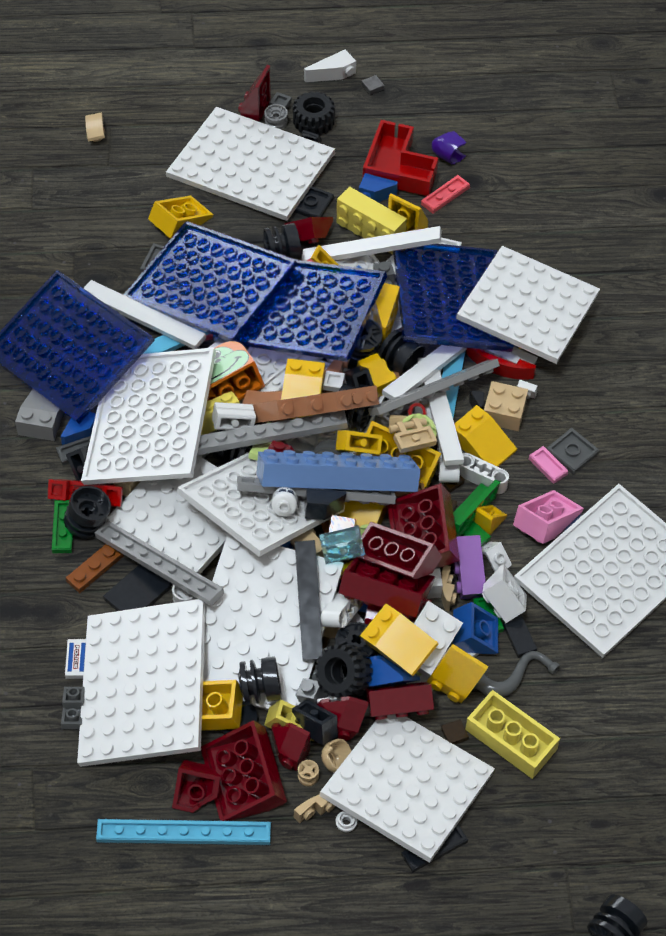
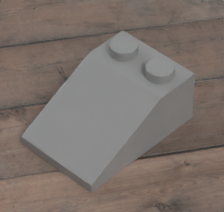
M33 388L21 405L15 421L18 435L55 441L70 397L69 394Z

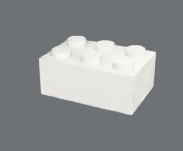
M428 601L414 622L416 626L439 643L417 671L427 678L431 676L463 622Z

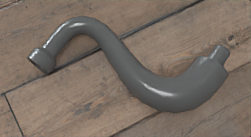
M530 651L521 657L512 674L506 680L494 681L483 674L474 688L486 696L494 690L502 697H506L519 686L526 667L531 660L536 659L548 668L552 675L560 669L561 665L551 661L546 655L538 651Z

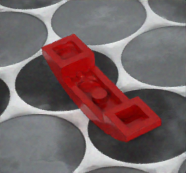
M468 339L466 354L476 364L486 360L498 359L500 366L493 369L494 372L492 373L520 380H530L535 377L536 365L521 359L518 360L517 364L485 352V345Z
M49 479L47 499L70 500L71 495L76 489L83 486H92L106 493L110 499L111 506H122L123 487L110 484L84 485L82 481Z

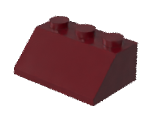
M426 681L365 689L369 715L375 717V720L387 719V715L396 714V717H406L408 712L424 715L429 714V710L434 709L432 686Z

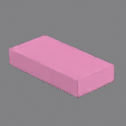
M544 446L529 455L528 459L553 484L568 475V470Z

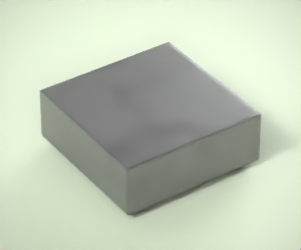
M376 75L362 80V86L369 95L384 90V84Z

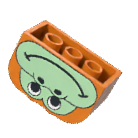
M229 341L214 348L216 357L207 401L231 391L240 401L245 397L247 390L258 391L265 387L255 361L241 343Z

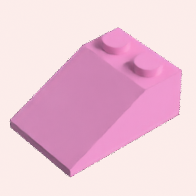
M553 490L518 505L513 525L520 529L521 532L533 537L537 542L544 544L555 539L583 512L584 508Z

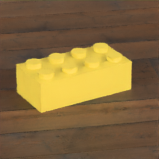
M351 187L337 198L336 223L364 239L406 232L407 218ZM397 250L389 251V253L393 255Z
M494 690L470 714L466 722V731L532 779L557 751L560 741L558 736Z

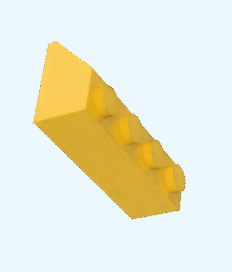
M371 421L366 433L383 435L381 454H389L392 457H399V455L412 457L420 468L419 483H423L424 487L428 488L442 453L430 447L400 453L393 439L394 434L397 432L390 433L387 427Z

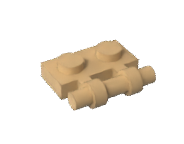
M417 417L404 423L402 421L395 422V425L388 427L390 433L397 432L394 434L393 439L400 453L436 445L437 439L431 427L425 426L427 425L426 418L419 419Z

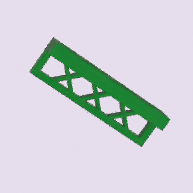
M495 479L489 487L481 483L453 512L456 537L461 536L474 522L478 507L487 506L496 498L500 485L498 480Z

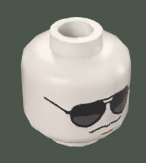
M281 487L273 493L271 507L277 515L287 517L295 512L298 502L295 491L288 487Z

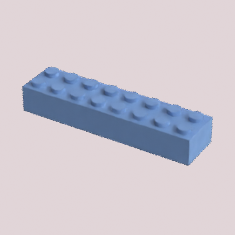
M266 449L264 452L258 451L256 475L262 487L417 492L420 468L412 457L408 455L392 457L389 454L372 456L369 453L353 455L348 452L336 455L332 452L315 454L312 451L295 453L292 450L276 452L275 450Z

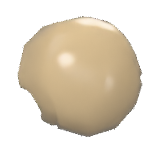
M335 739L328 742L323 747L321 754L324 766L331 772H336L351 753V749L344 739Z

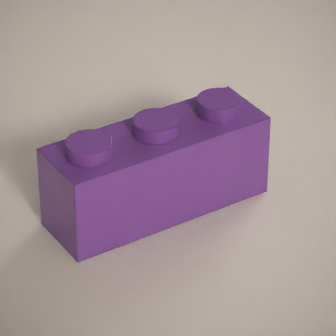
M480 535L457 537L460 561L455 562L453 565L454 574H458L456 593L460 594V599L483 597L485 573Z

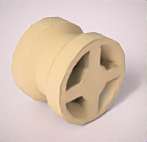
M304 760L298 766V780L304 786L315 785L319 779V767L312 760Z

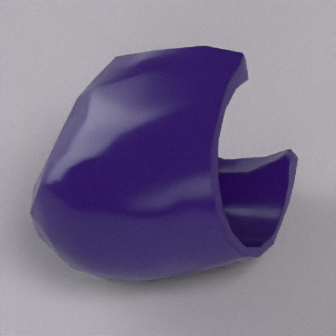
M455 131L438 136L431 143L434 154L450 164H456L466 157V155L458 150L459 147L465 146L466 142Z

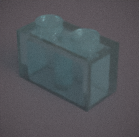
M359 525L319 535L326 564L365 555Z

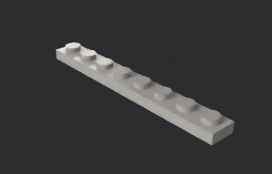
M498 359L486 360L368 408L369 415H377L378 418L389 415L388 411L402 410L405 404L419 403L420 398H431L435 396L434 393L437 391L442 393L450 390L449 387L452 385L454 387L463 385L464 380L468 379L471 381L479 378L481 373L483 375L492 373L494 368L500 366Z
M345 410L204 434L200 437L197 455L263 444L273 440L280 441L348 429Z
M237 476V491L245 494L259 492L262 495H272L277 489L281 488L262 487L258 478ZM291 488L297 496L305 499L307 488ZM324 489L346 491L345 502H350V500L358 501L362 504L375 502L387 506L395 504L396 500L394 491Z
M107 521L94 532L97 539L209 606H212L224 594L223 588L110 521Z

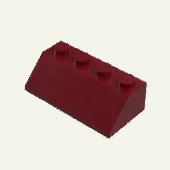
M374 522L369 523L350 552V555L412 579L432 574L442 559V555L434 544Z

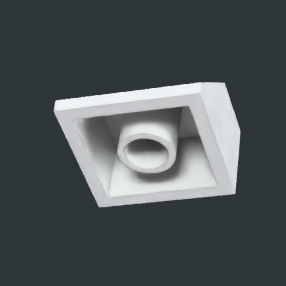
M503 564L483 584L482 595L487 603L493 605L497 617L502 618L507 623L526 611L527 594Z

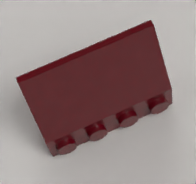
M441 483L397 498L395 504L388 505L390 528L434 544L442 555V559L437 567H443L460 561L451 494Z
M355 557L343 572L338 594L344 595L347 599L361 600L364 604L370 606L377 605L383 607L385 604H388L405 617L417 618L427 599L435 576L426 575L412 579Z
M253 720L201 746L205 765L221 775L218 796L214 799L220 821H233L267 812L287 802L266 727Z

